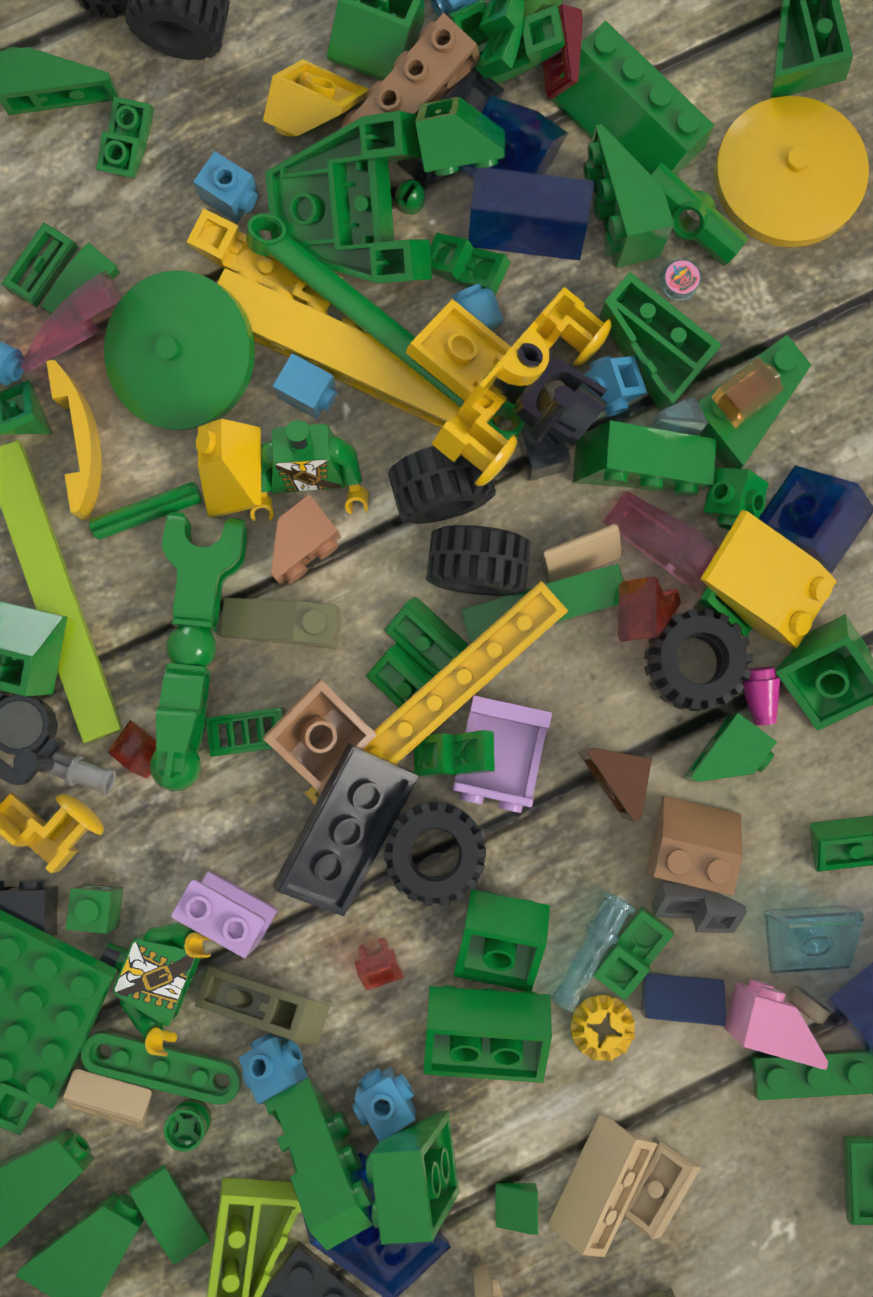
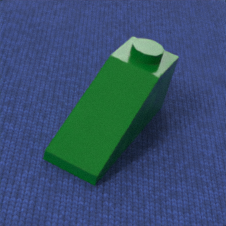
M8 47L4 51H0V103L8 115L113 101L114 96L119 97L109 72L29 47Z

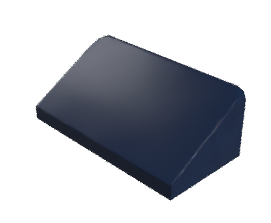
M648 973L643 979L640 1013L644 1018L726 1026L724 980Z

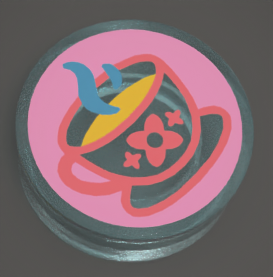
M688 259L674 260L668 264L662 275V289L668 297L674 300L689 299L696 293L701 284V271L694 262Z

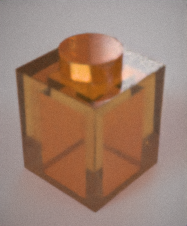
M758 357L721 384L711 398L733 426L737 428L773 402L784 388L781 385V378L778 372L771 365H765L761 358Z

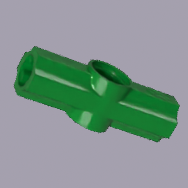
M661 162L652 173V177L664 188L674 223L673 231L683 239H693L725 266L737 255L749 238L715 209L714 200L709 194L704 191H694ZM687 210L696 212L700 220L691 218Z

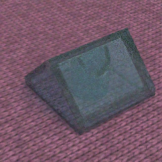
M844 905L764 910L768 960L771 973L851 968L864 921L862 911Z

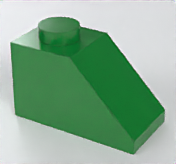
M739 713L728 714L683 777L689 782H702L751 775L756 770L762 772L774 757V753L771 750L777 741Z

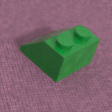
M471 889L453 977L522 991H532L547 945L550 905Z

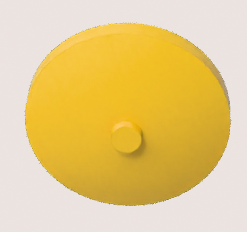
M801 96L771 98L743 112L725 134L719 147L714 167L717 195L730 219L751 237L780 247H802L815 244L839 231L859 207L865 195L869 177L867 152L860 135L851 122L833 107L821 101Z

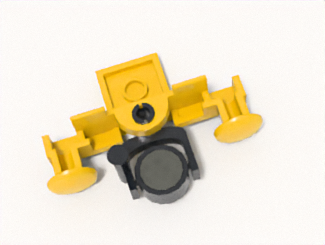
M0 690V750L7 754L15 755L13 766L0 758V779L12 785H25L38 772L46 773L54 767L52 758L66 743L62 739L56 738L58 722L56 714L49 704L35 697L18 694L11 696L8 692ZM10 793L0 804V835L12 846L30 847L48 863L45 869L50 873L60 872L79 851L74 845L87 830L97 835H102L104 832V824L99 816L89 806L71 795L61 793L55 797L61 808L46 822L17 795Z

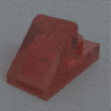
M654 576L622 581L619 586L618 637L620 642L658 637L681 604L678 589L663 591L657 577Z

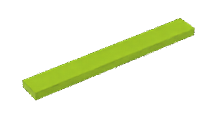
M19 440L0 446V507L36 609L67 616L58 673L83 743H90L122 731L124 728L24 445Z

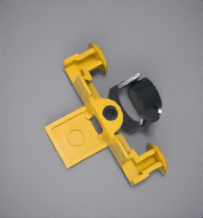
M565 287L553 298L512 347L452 299L410 343L405 352L464 400L456 415L450 422L447 421L431 444L453 462L462 455L483 473L474 485L484 486L489 483L507 464L517 445L514 435L508 441L487 424L505 402L490 390L497 378L506 382L520 394L515 405V413L530 427L529 433L531 438L537 442L543 440L555 454L563 446L570 451L608 404L602 398L608 390L607 388L573 369L561 359H554L549 362V349L561 337L580 353L572 365L581 366L600 349L612 328L610 318L605 323L584 307V302ZM551 382H563L566 386H558L554 391L553 400L542 413L539 412L536 408V399L540 390Z

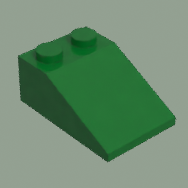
M449 1110L433 1114L382 1139L368 1156L366 1162L367 1179L369 1183L374 1184L375 1200L372 1205V1220L374 1227L379 1228L381 1244L432 1242L460 1192Z

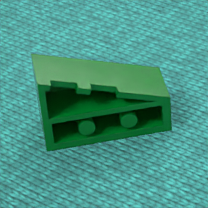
M781 0L771 98L790 96L845 81L853 59V53L840 0Z
M630 271L605 300L599 319L604 323L609 318L611 319L612 328L610 336L623 356H635L646 391L663 417L667 415L722 346L720 342Z
M786 335L694 404L685 418L701 437L716 439V457L725 468L741 469L812 364L790 337Z
M609 420L583 434L575 444L573 483L639 488L645 491L666 490L674 491V494L677 496H696L698 491L714 486L716 439Z
M309 1078L264 1101L268 1114L273 1115L283 1129L284 1135L278 1137L277 1141L282 1152L290 1151L295 1174L290 1176L310 1233L326 1250H329L371 1227L373 1223L368 1207L373 1204V1200L365 1182L359 1179L357 1170L362 1168V1164L352 1144L349 1145L347 1136L352 1134V1131L342 1111L336 1113Z

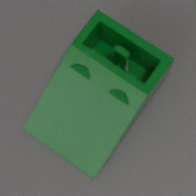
M602 124L596 125L592 142L588 143L587 162L583 163V172L586 184L588 186L593 185L596 197L593 198V207L596 219L598 221L603 220L606 233L603 235L606 254L613 256L616 268L659 258L674 226L664 188Z

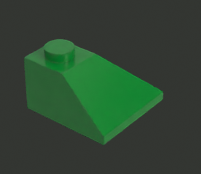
M846 613L809 632L798 648H794L775 669L776 674L817 731L873 705V657L865 641Z

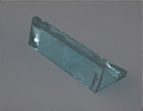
M690 397L660 411L650 427L698 436L708 422L696 398Z

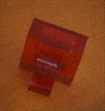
M384 937L379 939L381 951L372 956H369L364 944L359 945L358 953L361 959L354 961L357 975L366 991L404 978L400 961L394 950L390 949Z

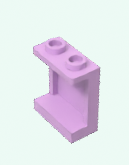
M473 696L465 733L478 730L494 731L495 771L456 775L453 790L460 792L459 799L477 804H483L484 797L500 800L498 808L518 813L522 812L523 806L532 807L534 800L532 799L552 712Z
M210 870L206 873L202 882L192 880L189 883L171 917L237 955L246 958L260 944L279 908Z

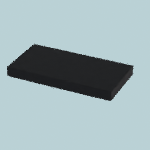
M348 742L272 885L274 889L279 893L345 916L419 776L409 769Z

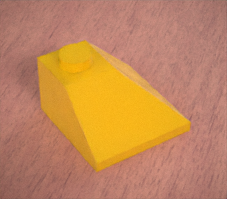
M302 59L272 76L263 121L275 126V130L282 135L289 137L299 136L343 114L365 99L370 89Z
M219 419L199 426L196 437L198 470L208 517L217 518L261 506V427L225 419Z

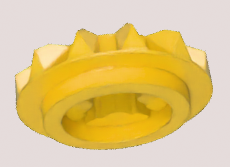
M609 995L589 997L580 1003L573 1013L571 1019L573 1041L581 1053L594 1061L607 1060L612 1062L614 1058L626 1054L628 1047L635 1039V1020L628 1007L615 997ZM607 1012H609V1025L618 1034H606L599 1044L597 1031L592 1029L587 1023L592 1025L594 1023L601 1024L603 1019L606 1018Z

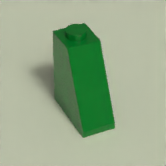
M113 1192L37 1249L20 1268L16 1277L50 1297H102L144 1222V1218L133 1198Z

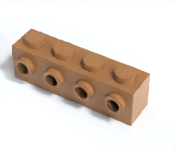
M442 13L436 21H431L424 27L419 36V41L410 51H404L399 55L393 65V70L388 76L371 87L367 94V99L358 110H352L346 115L342 121L341 128L366 115L404 111L418 115L421 104L439 101L478 64L480 55L477 44L446 14Z

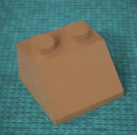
M319 679L262 739L321 794L348 742L364 749L377 734Z
M662 796L646 873L655 878L734 896L742 861L741 814Z

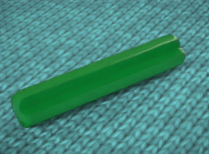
M189 482L91 518L89 520V528L94 538L101 540L164 517L172 511L177 512L202 502V495L197 484Z

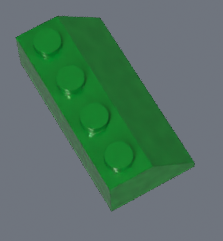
M606 20L581 42L578 82L551 99L591 139H593L595 126L602 124L651 175L661 162L677 175L706 147L715 126Z

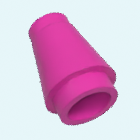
M776 667L749 668L748 670H751L750 677L742 682L744 695L754 725L777 723L776 715L778 713L780 678L776 676Z

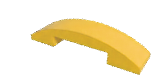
M203 208L187 240L188 246L224 269L226 268L235 273H238L239 270L245 271L257 278L259 284L269 289H272L273 286L280 287L288 291L294 297L293 300L304 305L307 302L315 303L328 312L331 303L272 256L265 257L252 252L246 242L247 235L240 232L238 225Z
M49 360L46 363L52 399L64 410L70 409L80 472L64 474L70 513L80 520L90 519L95 507L101 483L102 454L98 429L93 413L82 391L55 360Z

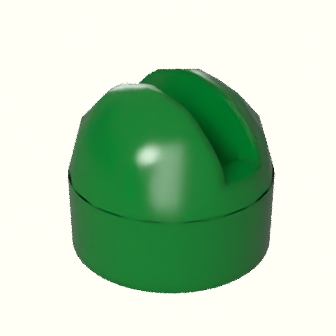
M409 179L404 180L398 185L395 191L397 208L407 215L416 214L423 209L425 205V191L419 182ZM409 190H413L407 202L402 200Z

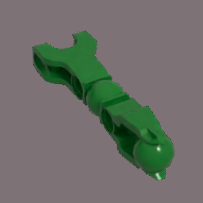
M172 511L166 518L162 550L168 561L177 570L172 625L176 628L171 632L166 643L167 656L171 663H166L160 702L156 710V751L153 753L150 761V773L156 784L162 789L171 792L182 791L192 786L198 779L201 770L198 752L207 724L206 713L211 671L206 667L213 661L216 654V640L212 633H216L223 585L229 577L235 575L243 567L246 560L248 528L243 518H229L226 520L220 539L212 546L198 547L192 544V525L183 512Z

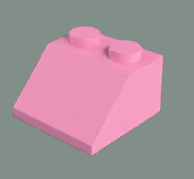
M750 979L749 985L735 983L726 1026L724 1027L743 1047L820 1069H827L828 1060L799 1010L784 1000L785 993L775 990L773 985Z

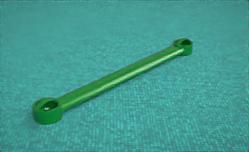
M263 213L253 216L248 221L246 242L252 252L265 257L272 256L458 406H462L464 403L462 398L405 353L416 336L286 234L285 224L280 218L272 214ZM259 231H271L278 238L273 240L262 239ZM504 402L487 424L508 441L513 435L517 440L525 422L516 415L514 404ZM493 417L507 418L514 424L515 430L505 431L499 429Z

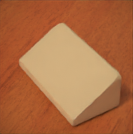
M618 525L606 526L545 550L540 560L549 582L575 576L619 559L622 550Z
M79 1069L73 1071L63 1096L64 1102L69 1109L139 1129L146 1128L152 1098L149 1089Z
M660 1141L624 1217L651 1239L660 1238L699 1173L701 1166Z

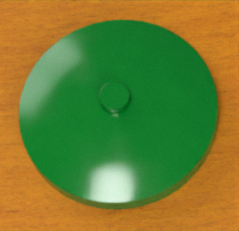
M174 270L151 275L134 285L121 298L109 319L104 339V362L110 384L119 400L132 414L153 426L185 431L198 429L199 426L221 419L239 402L245 393L253 372L255 342L253 331L244 309L226 288L200 274Z

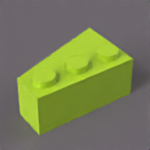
M222 1177L205 1297L262 1296L279 1253L283 1251L287 1243L288 1234L298 1213H301V1207L292 1182Z

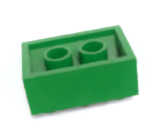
M450 985L442 987L429 986L423 1075L544 1083L552 1040L550 994H538L533 991H497L491 988L481 990L464 989Z

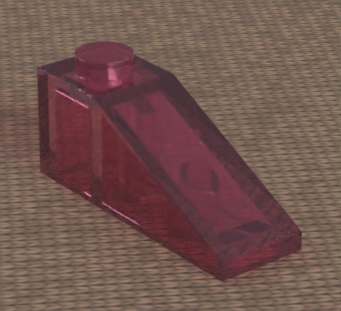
M626 491L603 523L607 526L617 524L620 536L696 592L706 584L701 580V577L719 549V546L693 527Z

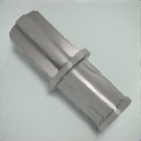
M57 752L52 758L54 767L51 771L46 772L65 779L67 785L74 786L79 784L98 791L103 795L111 791L116 779V772L114 770H108L86 762L84 756L77 755L72 757L61 752Z

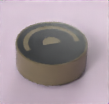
M798 986L788 997L789 1002L817 1024H823L831 1014V1011L825 1005Z

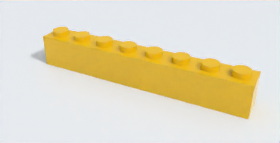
M226 268L224 269L218 283L226 288L241 304L249 319L255 343L287 358L293 353L332 374L335 380L439 428H442L447 421L450 422L460 409V406L371 335L363 332V329L352 320L342 318L339 321L328 316V312L315 303L307 302L304 305L293 300L294 297L288 291L277 286L269 289L259 284L257 278L245 271L239 270L238 273H235ZM492 385L490 390L506 402L507 397L501 395L502 391ZM500 416L493 417L496 425L499 422Z

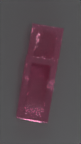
M104 270L77 288L45 321L31 343L21 365L25 373L93 336L98 331L91 317L116 304L122 298L107 270Z

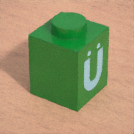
M82 884L71 888L66 930L107 934L119 928L124 887Z

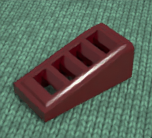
M561 4L558 8L566 45L542 62L546 95L550 99L555 98L578 82L583 15L582 9Z

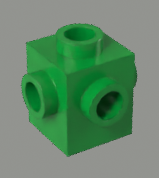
M716 468L714 472V486H711L706 494L703 512L717 521L716 525L725 530L731 529L742 510L748 511L759 519L760 514L765 508V496L769 483L750 469Z

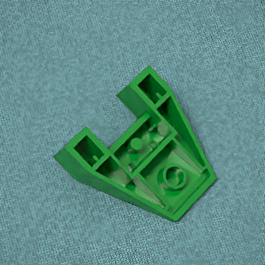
M394 111L363 116L265 171L269 214L280 218L285 224L286 234L331 270L374 283L432 280L429 239L394 240L388 162L422 158L415 123L417 114ZM271 232L272 240L278 238L276 234Z

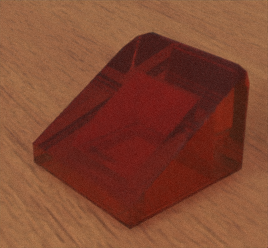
M130 720L108 753L130 772L143 778H149L151 776L150 761L153 753L156 751V737Z

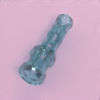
M606 890L602 894L604 900L594 919L588 920L585 925V931L588 932L574 960L571 962L556 993L551 998L554 1003L572 1013L576 1010L575 1007L609 945L614 946L620 940L618 933L628 914H634L636 910L633 905Z

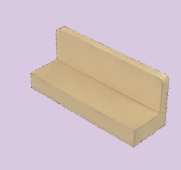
M599 1115L548 1222L549 1228L581 1255L605 1257L657 1143L646 1135L627 1131L608 1116Z

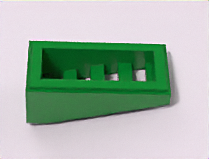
M285 708L263 709L206 718L210 757L273 749L262 739L266 735L264 719L271 718L273 727L285 715ZM256 720L257 743H251L249 721ZM241 722L243 745H236L234 723ZM226 724L228 747H221L218 725Z

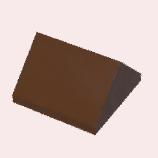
M587 748L580 751L578 754L622 819L636 822L642 818L652 759L598 748Z

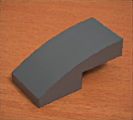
M662 882L652 901L654 917L693 918L695 932L734 933L747 913L743 904L710 890L678 883Z

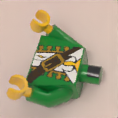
M295 420L286 427H275L272 429L271 442H265L261 446V506L250 509L251 519L255 521V511L258 508H266L269 521L272 520L274 510L272 498L267 495L269 491L275 494L345 488V486L349 487L345 501L347 513L352 515L353 501L362 502L364 511L367 512L369 492L366 488L360 486L363 479L355 448L341 438L335 437L329 425L326 424L307 425L302 420Z
M180 923L150 928L145 934L135 937L129 949L109 942L100 961L114 967L119 972L113 988V994L119 997V1005L145 1038V1048L151 1055L167 1056L168 1053L164 1051L162 1046L163 1040L176 1042L177 1034L173 1031L164 1030L163 1025L169 1027L177 1019L200 959L210 957L211 955L204 951L205 947L203 946L204 940L211 939Z

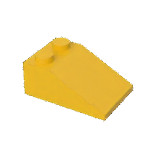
M743 510L701 577V580L760 636L794 648H798L804 636L809 632L812 622L824 602L831 595L832 589L837 582L819 561L751 513Z

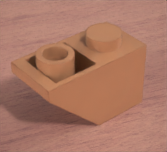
M310 494L281 515L277 521L271 574L280 585L286 581L289 584L297 581L308 571L306 568L307 564L316 557H319L320 560L326 558L339 546L337 544V541L341 539L339 531Z

